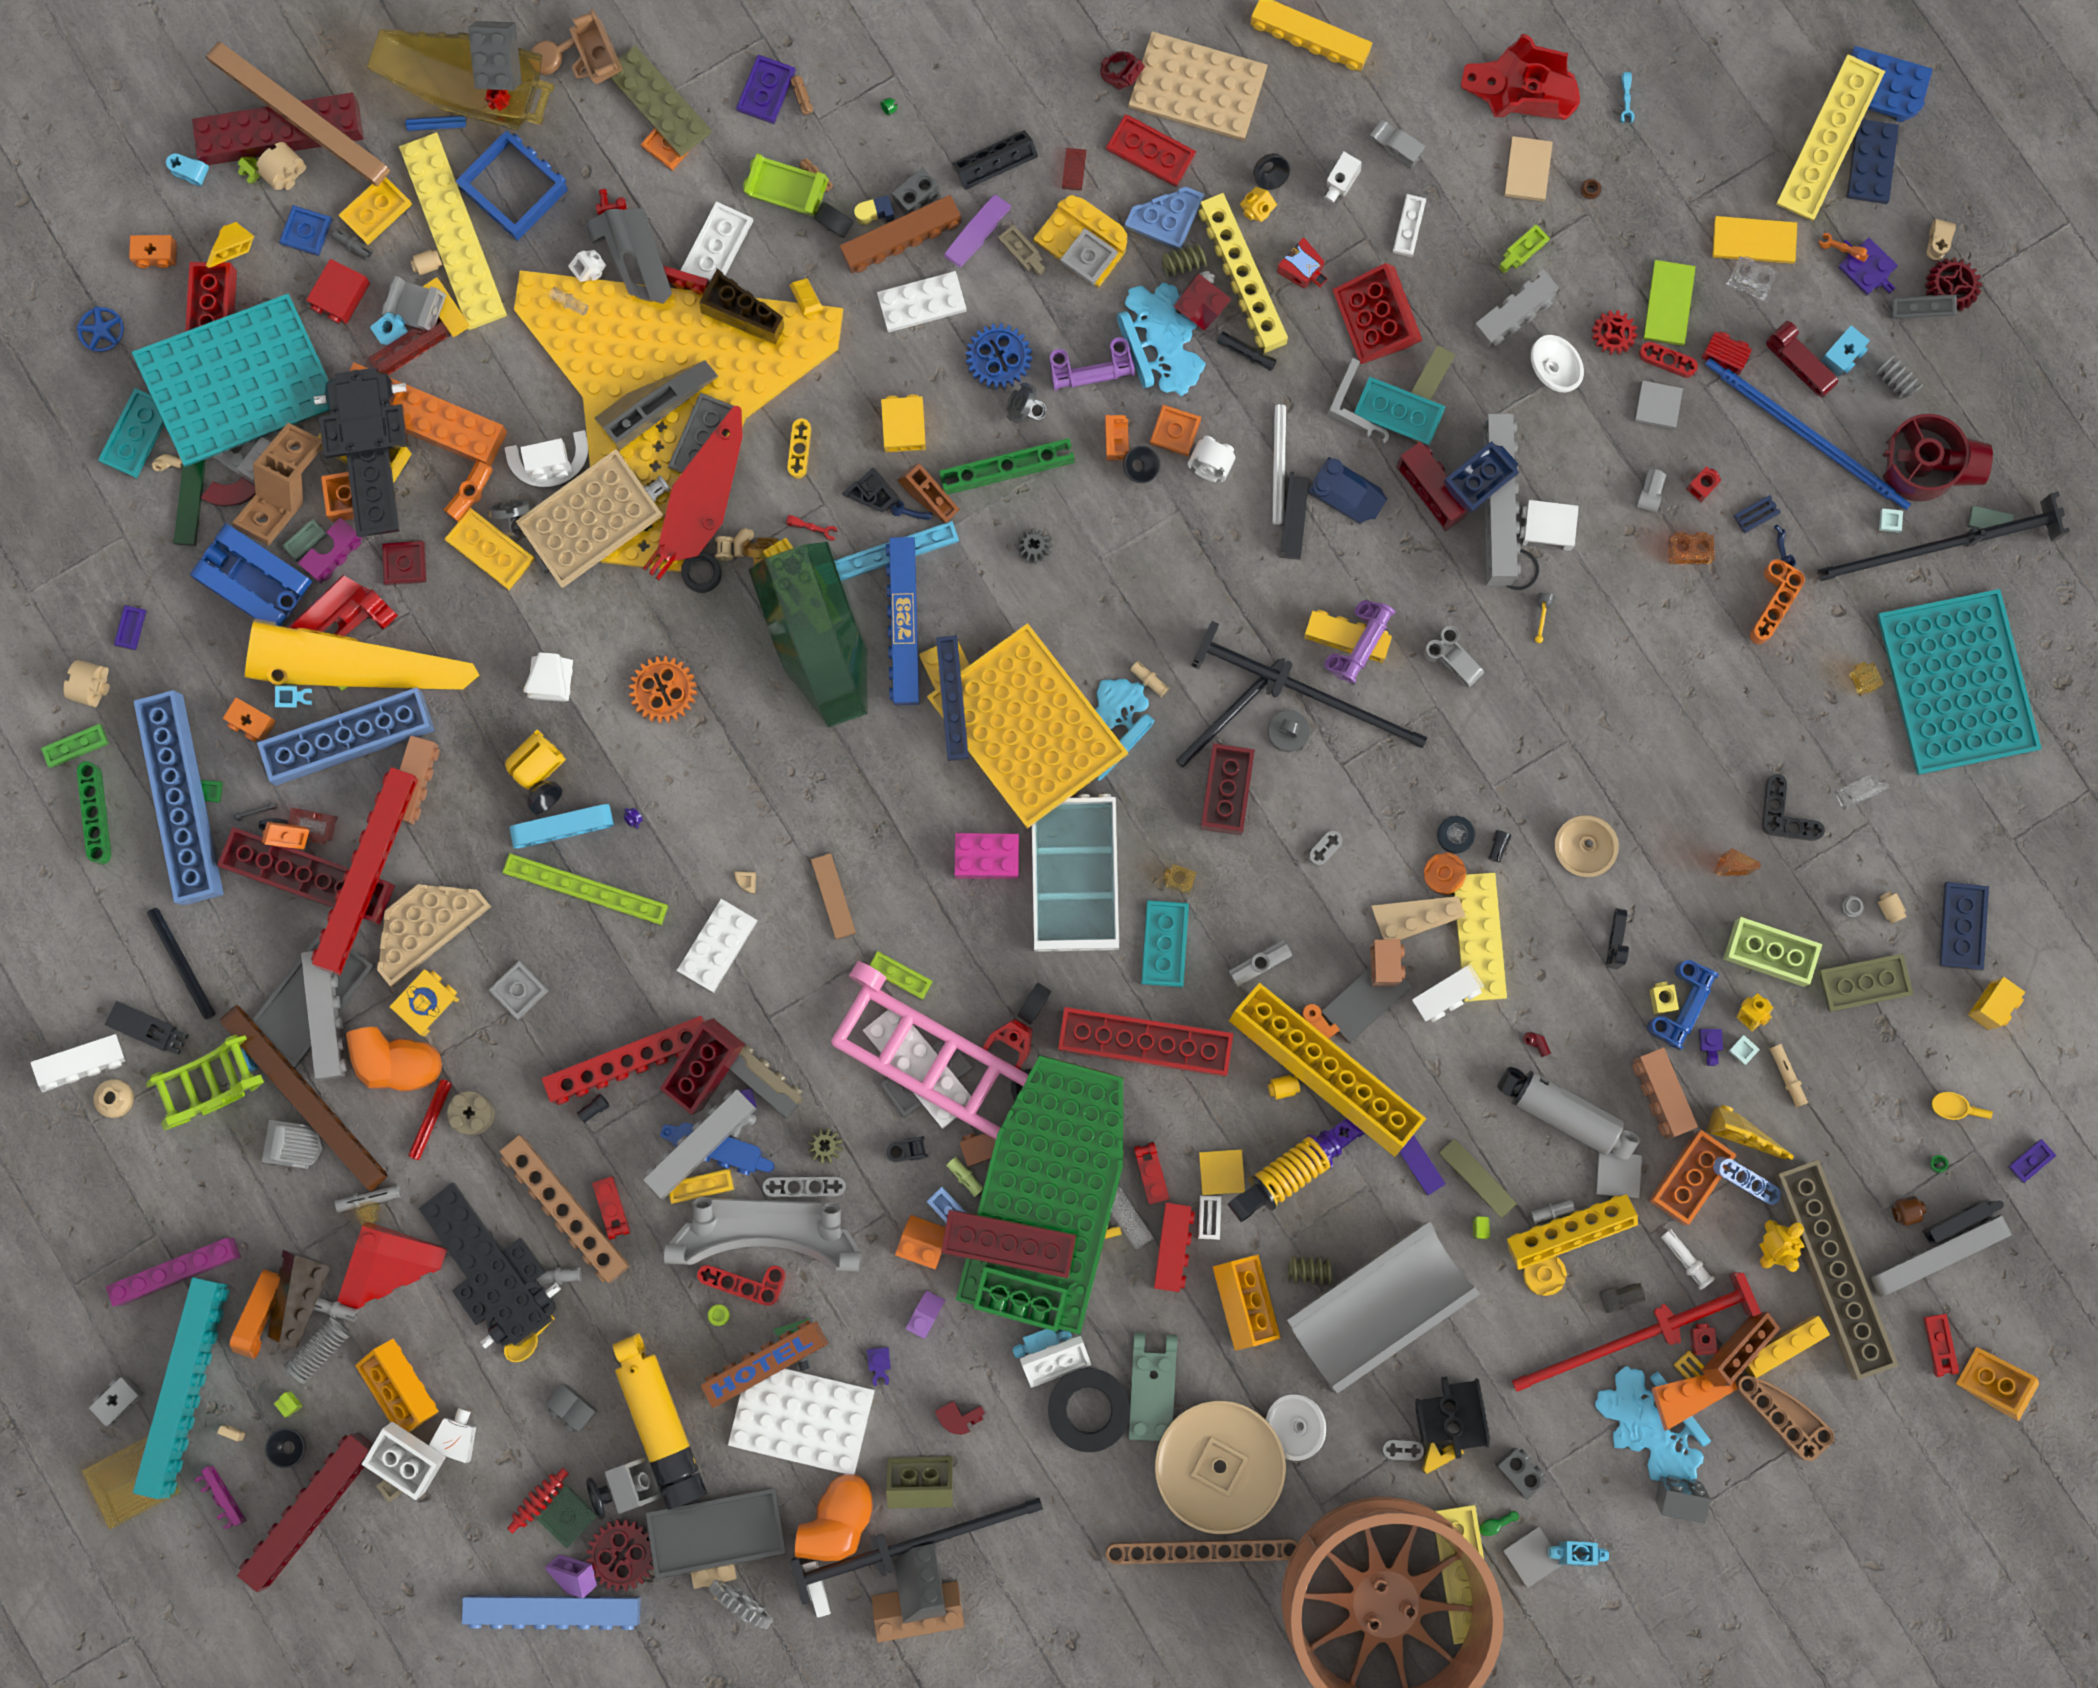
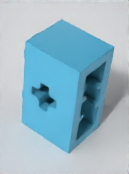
M1851 325L1825 354L1821 362L1837 376H1840L1843 372L1848 373L1855 365L1852 361L1856 357L1861 358L1867 352L1868 348L1865 346L1870 340Z

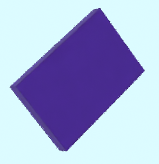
M757 55L737 104L736 111L775 124L796 68Z

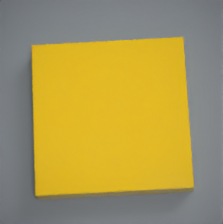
M1242 1150L1199 1152L1202 1195L1245 1192Z

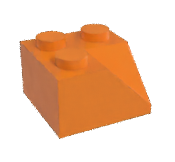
M349 472L321 476L326 516L332 522H336L339 518L343 520L354 519Z

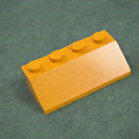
M1259 1254L1212 1266L1234 1350L1250 1348L1280 1339L1281 1336Z
M394 1339L373 1349L355 1365L390 1423L394 1422L410 1433L439 1412L435 1402L426 1392L423 1383L416 1376L412 1365L408 1363L400 1346L397 1345Z

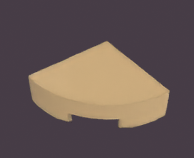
M734 872L738 885L746 892L755 894L756 872Z

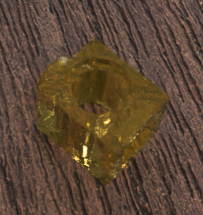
M1862 662L1854 666L1855 670L1849 674L1859 696L1875 691L1884 685L1874 662L1870 664Z
M1173 864L1172 868H1167L1163 878V880L1167 881L1165 887L1190 894L1197 872ZM1175 874H1182L1185 877V881L1178 884L1173 880V876Z

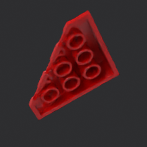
M366 1221L362 1225L337 1301L340 1304L359 1309L365 1306L366 1302L375 1298L378 1300L402 1285L407 1286L431 1271L434 1273L440 1270L447 1249Z

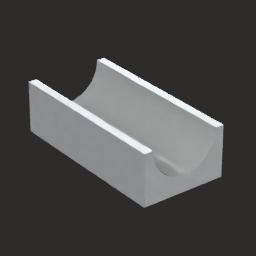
M1431 1222L1421 1224L1284 1319V1322L1332 1392L1338 1394L1480 1295L1476 1287L1463 1276L1440 1243Z

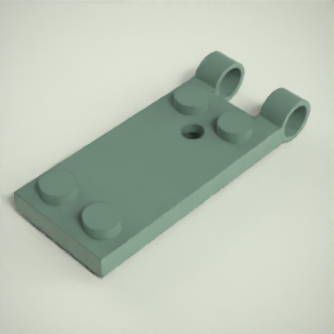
M1134 1332L1129 1439L1160 1441L1164 1432L1173 1421L1177 1335L1166 1334L1165 1353L1144 1352L1145 1333ZM1151 1371L1158 1373L1156 1379L1150 1378L1149 1374Z

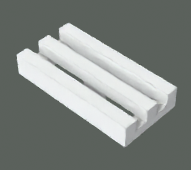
M1200 1196L1198 1239L1220 1240L1221 1196ZM1204 1200H1208L1207 1235H1203ZM1212 1201H1217L1215 1235H1211Z

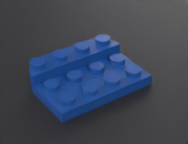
M1854 46L1851 56L1885 71L1868 109L1896 117L1897 122H1904V120L1916 116L1925 103L1924 98L1933 68Z

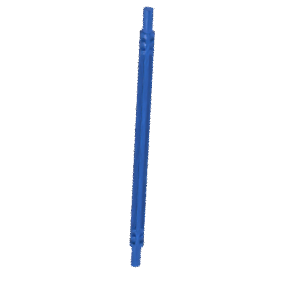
M1711 358L1705 363L1707 367L1721 376L1720 379L1887 500L1891 499L1905 510L1909 508L1911 503L1897 494L1894 488L1730 369L1726 370Z

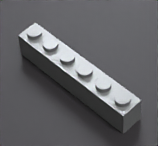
M313 951L301 953L315 1079L327 1080L345 1077V1071L348 1070L346 1059H343L342 1051L345 1050V1041L343 1037L341 1038L340 1029H343V1022L341 1016L339 1017L338 1008H340L341 1004L339 996H336L335 989L338 987L337 975L312 965L311 957Z
M739 1090L728 1092L723 1098L724 1102L719 1107L715 1105L707 1113L709 1117L704 1122L702 1120L698 1121L692 1127L693 1132L688 1137L684 1135L676 1143L678 1147L673 1152L667 1151L661 1157L662 1162L657 1167L653 1165L645 1173L647 1177L644 1181L661 1199L669 1195L757 1109Z

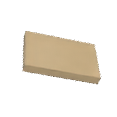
M1512 136L1505 197L1545 202L1552 141Z

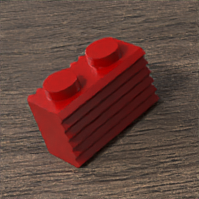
M1715 331L1701 358L1706 361L1711 358L1726 370L1730 369L1739 375L1749 358L1752 348H1749V345L1744 341L1730 339V336L1725 332L1720 331L1718 333Z

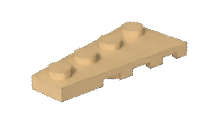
M1458 896L1371 906L1383 939L1403 940L1466 917Z

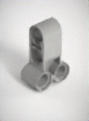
M1447 626L1439 634L1438 640H1432L1426 645L1423 655L1429 662L1440 660L1465 687L1470 688L1484 675V671L1457 643L1460 636L1458 629L1454 626ZM1444 633H1451L1454 640H1445ZM1429 647H1436L1439 654H1430Z

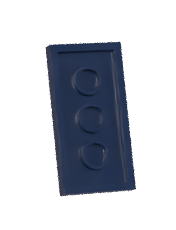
M1862 119L1854 137L1847 198L1888 204L1899 125Z
M1954 882L1944 883L1939 966L1984 970L1989 886Z

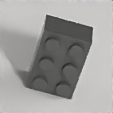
M476 21L470 25L468 32L475 89H516L522 84L516 22Z

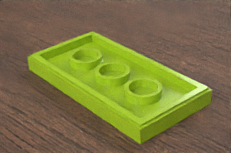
M1660 260L1654 261L1643 340L1684 346L1696 266Z

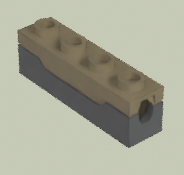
M745 1043L730 1070L788 1119L804 1100L800 1096L803 1092L794 1084L791 1087L784 1082L787 1078L779 1071H776L774 1074L769 1069L770 1064L762 1057L759 1060L752 1054L755 1051Z

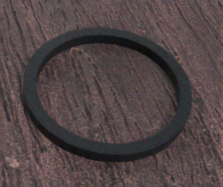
M1520 549V553L1528 555L1533 560L1536 573L1534 579L1525 586H1507L1514 590H1523L1534 584L1539 574V565L1536 558L1530 552Z

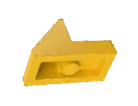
M1428 1443L1422 1466L1425 1474L1455 1459L1453 1443L1443 1447L1442 1453H1439L1434 1443Z

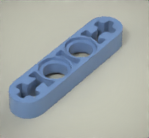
M1721 1156L1715 1160L1713 1169L1717 1175L1767 1204L1774 1205L1780 1200L1781 1191L1777 1186L1732 1159ZM1724 1164L1731 1168L1730 1172L1722 1168ZM1743 1171V1178L1737 1181L1736 1176L1738 1172ZM1758 1180V1187L1752 1190V1183ZM1765 1189H1766V1190L1770 1191V1192L1772 1193V1195L1769 1196V1195H1767L1766 1193H1763V1192H1764Z

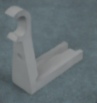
M1352 358L1346 367V371L1326 416L1365 431L1366 438L1371 436L1372 431L1383 435L1381 444L1384 445L1389 438L1386 429L1344 408L1340 410L1342 401L1360 363L1359 360Z

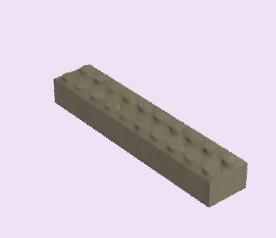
M1813 1160L1774 1174V1180L1781 1191V1198L1791 1224L1797 1222L1801 1223L1804 1227V1232L1800 1239L1805 1247L1801 1248L1851 1379L1860 1380L1899 1366L1820 1161Z

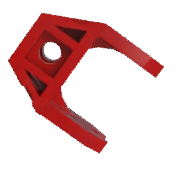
M1014 1018L993 1031L984 1044L983 1049L988 1051L994 1042L998 1040L1003 1041L1019 1052V1060L1015 1067L1021 1069L1031 1051L1033 1029Z

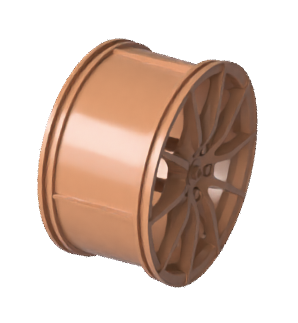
M1370 1497L1348 1502L1325 1514L1306 1531L1292 1552L1290 1558L1292 1560H1289L1285 1570L1281 1592V1609L1288 1639L1297 1655L1302 1670L1314 1688H1359L1355 1686L1359 1672L1369 1653L1380 1642L1388 1644L1395 1658L1402 1688H1408L1403 1666L1402 1639L1405 1634H1409L1434 1648L1450 1662L1435 1677L1413 1688H1481L1494 1668L1502 1643L1503 1608L1494 1576L1483 1557L1450 1521L1429 1507L1414 1501L1396 1497ZM1387 1524L1411 1525L1393 1565L1390 1568L1385 1567L1372 1538L1370 1528ZM1417 1527L1436 1532L1456 1552L1421 1574L1411 1576L1408 1573L1409 1551ZM1362 1530L1365 1533L1369 1557V1567L1364 1572H1360L1347 1565L1331 1552L1343 1540ZM1326 1555L1335 1563L1353 1586L1352 1592L1323 1593L1306 1592L1315 1570ZM1459 1559L1461 1560L1470 1582L1472 1605L1449 1604L1420 1597L1421 1591L1444 1568ZM1304 1598L1328 1601L1349 1610V1617L1309 1644L1302 1628ZM1436 1611H1467L1472 1613L1467 1636L1455 1658L1426 1633L1420 1624V1619L1423 1615ZM1362 1630L1364 1637L1360 1652L1347 1683L1329 1671L1313 1651L1329 1640Z

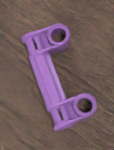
M1122 337L1112 340L1110 344L1112 362L1076 369L1070 368L1069 358L1064 350H1054L1050 355L1051 378L1054 391L1068 386L1074 388L1114 380L1125 375L1135 376L1134 364L1127 340ZM1121 345L1125 350L1118 353L1114 350V347ZM1056 357H1062L1064 362L1056 364L1053 360Z
M1363 600L1356 606L1355 614L1367 624V627L1349 657L1333 653L1328 656L1324 665L1338 679L1355 684L1356 676L1360 669L1365 667V663L1384 630H1386V624L1391 615L1395 614V610L1384 603Z

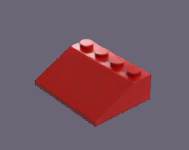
M1384 263L1332 289L1360 364L1405 350L1423 341L1395 266Z

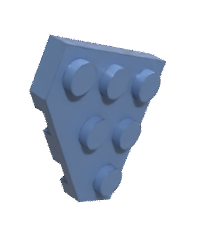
M1188 187L1178 189L1177 192L1162 195L1143 205H1136L1132 207L1124 228L1178 250L1182 248L1205 194Z

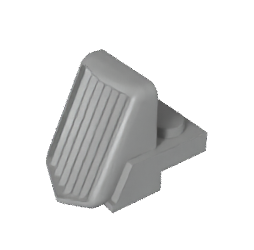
M269 1120L262 1162L305 1169L314 1164L323 1151L320 1135L312 1126Z

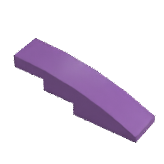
M995 194L964 228L946 251L944 257L961 268L984 244L985 239L994 231L998 222L1010 211L1011 205Z

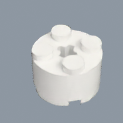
M1204 436L1203 439L1197 442L1188 461V467L1191 469L1193 466L1196 469L1195 474L1211 482L1221 479V482H1224L1235 461L1234 448L1228 444L1222 445L1210 436Z

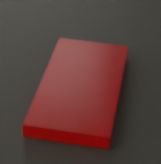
M1127 114L1124 115L1106 146V150L1176 188L1196 155V151Z

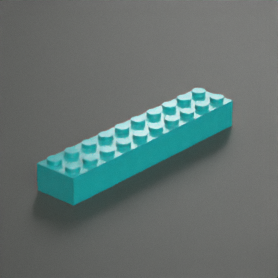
M192 1277L133 1494L154 1499L170 1498L171 1494L175 1493L177 1487L176 1475L182 1469L183 1460H181L183 1451H186L189 1439L187 1435L194 1425L195 1417H193L195 1408H198L200 1403V1388L206 1382V1374L204 1373L206 1366H209L212 1360V1353L210 1352L212 1344H215L218 1338L216 1330L218 1323H221L224 1316L222 1308L230 1294L229 1284Z

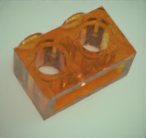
M1686 532L1674 533L1668 540L1669 564H1711L1715 559L1714 535H1708L1707 532H1697L1695 535H1687ZM1676 544L1684 545L1685 551H1679ZM1697 544H1703L1706 547V551H1700Z

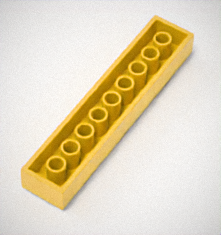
M1261 983L1253 989L1230 1017L1229 1022L1394 1157H1396L1427 1119Z

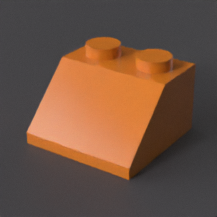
M910 1215L895 1255L937 1270L942 1256L941 1250L946 1227Z

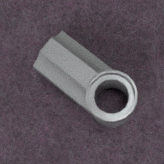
M1657 469L1648 470L1644 487L1637 499V508L1654 513L1658 511L1662 499L1660 494L1666 477L1663 471Z

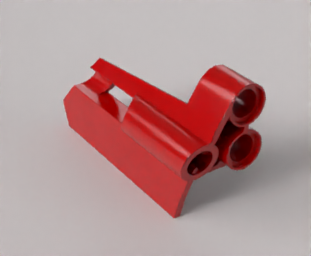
M342 575L288 628H304L323 632L335 621L338 624V630L334 634L346 636L369 616L384 630L398 615L372 589L369 590Z

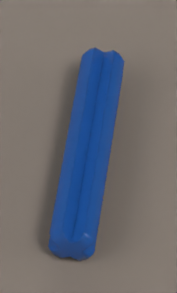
M464 115L406 119L405 125L408 131L466 127V118Z

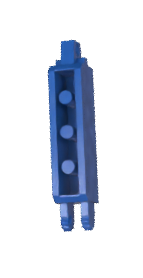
M687 1122L680 1124L679 1127L664 1124L660 1136L678 1147L676 1143L684 1135L688 1137L693 1132L692 1127L694 1125ZM727 1137L704 1160L709 1162L710 1158L718 1161L717 1165L728 1169L730 1165L738 1167L737 1172L748 1176L750 1172L756 1173L757 1170L770 1173L775 1169L774 1163L771 1160L761 1157L763 1153L759 1147L731 1137Z

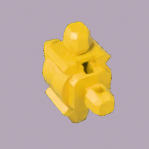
M1768 1220L1765 1223L1767 1233L1763 1236V1243L1759 1244L1764 1253L1760 1259V1265L1768 1269L1774 1264L1785 1266L1789 1271H1796L1799 1268L1797 1258L1801 1255L1800 1249L1805 1247L1800 1239L1804 1232L1803 1225L1796 1222L1790 1227L1778 1225L1774 1220Z

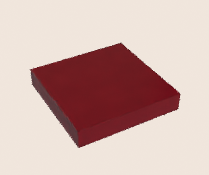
M424 541L382 543L384 585L426 582Z

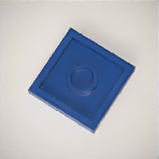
M293 205L279 243L319 256L333 219L330 216Z

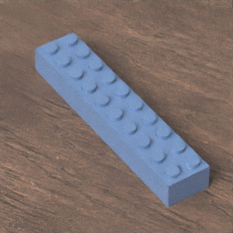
M172 690L135 700L134 706L174 903L188 905L222 896L224 893L183 694Z

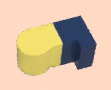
M888 195L859 203L854 210L856 221L860 225H868L872 220L886 218L887 222L895 220Z

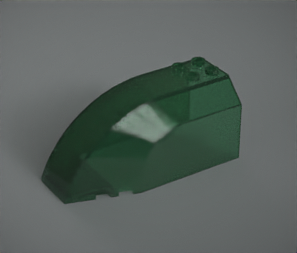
M828 542L804 544L767 557L748 569L782 666L829 728L867 715L868 649L837 557Z

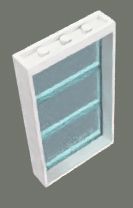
M1088 794L1078 795V798H1068L1032 825L1034 952L1119 950L1116 797H1111V794H1099V797L1090 798Z

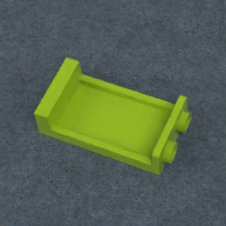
M757 153L755 158L751 160V171L749 177H746L743 189L748 197L814 217L820 207L829 179L823 173L817 172L815 174L764 158L761 154Z

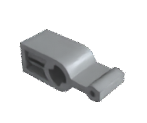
M1381 120L1370 134L1372 140L1384 146L1388 153L1411 169L1423 155L1426 147L1404 131L1393 128L1384 120Z

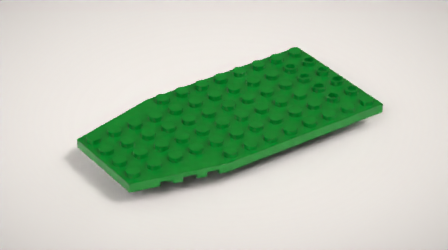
M1039 1055L997 1134L977 1215L1077 1234L1069 1278L966 1258L956 1296L957 1301L974 1305L973 1309L1055 1332L1061 1329L1081 1334L1123 1170L1124 1077Z

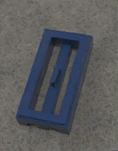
M1771 495L1733 516L1744 534L1781 513L1776 508V503L1771 500ZM1765 503H1768V506L1764 507L1763 509L1755 512L1754 514L1748 516L1743 520L1740 519V517L1744 516L1745 514L1753 511L1754 509L1760 507ZM1770 509L1773 511L1769 515L1745 527V523L1751 521L1752 519L1758 517L1759 515L1767 512Z

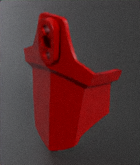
M1521 34L1517 41L1509 46L1497 61L1466 64L1464 67L1461 88L1487 102L1494 118L1505 117L1509 113L1514 112L1566 120L1575 112L1580 104L1577 81L1575 76L1568 71V53L1536 46L1533 39L1526 34ZM1472 77L1475 81H1469L1468 78ZM1491 81L1494 85H1489L1488 82Z

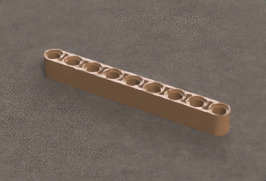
M1292 1538L1113 1542L1106 1548V1557L1112 1564L1292 1560L1290 1559L1291 1554L1284 1553V1547L1288 1543H1292L1297 1547L1298 1543ZM1248 1544L1252 1547V1552L1246 1556L1242 1555L1240 1548ZM1265 1544H1271L1274 1547L1270 1555L1262 1553V1548ZM1202 1545L1207 1546L1209 1549L1208 1554L1203 1557L1197 1555V1548ZM1228 1545L1230 1553L1227 1556H1221L1218 1553L1220 1546ZM1158 1546L1165 1549L1164 1556L1160 1558L1153 1555L1154 1548ZM1178 1546H1184L1187 1549V1553L1183 1557H1178L1175 1555V1549ZM1115 1547L1122 1551L1121 1556L1117 1559L1109 1555L1110 1550ZM1133 1548H1142L1144 1551L1143 1555L1140 1558H1134L1131 1555Z

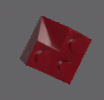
M1197 273L1172 306L1205 331L1223 311L1231 298L1201 274Z

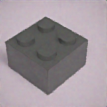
M1668 1475L1667 1477L1660 1476L1655 1502L1663 1516L1705 1524L1711 1498L1700 1481L1690 1479L1687 1482L1680 1480L1676 1476Z

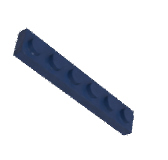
M957 635L936 637L948 761L969 759Z

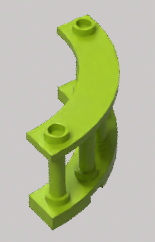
M238 1035L230 1036L225 1039V1042L209 1054L167 1073L161 1071L150 1076L151 1078L146 1083L147 1088L154 1085L157 1086L167 1112L166 1118L161 1122L164 1131L190 1122V1118L197 1116L196 1114L202 1112L204 1116L244 1097V1091L247 1089L254 1091L264 1083L261 1074L253 1076L247 1067L239 1046L247 1039L245 1035L238 1037ZM230 1051L234 1055L242 1076L240 1082L228 1055ZM218 1058L221 1059L231 1085L229 1086L230 1089L224 1093L220 1091L210 1066V1062ZM202 1067L212 1093L211 1100L204 1103L199 1102L188 1072ZM179 1076L191 1104L189 1106L190 1109L180 1113L178 1110H175L165 1085L166 1081Z

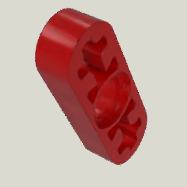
M1653 342L1644 343L1639 350V357L1642 361L1684 378L1693 376L1698 368L1696 360L1692 357ZM1648 348L1652 349L1651 353L1653 354L1650 356L1646 355ZM1662 352L1658 360H1656L1658 353ZM1663 356H1672L1674 363L1671 365L1665 364ZM1678 359H1679V360H1681V361H1680V363H1679V366L1676 368L1675 366H1676V364H1677V362H1678ZM1687 363L1690 364L1691 368L1688 372L1685 371L1684 367Z

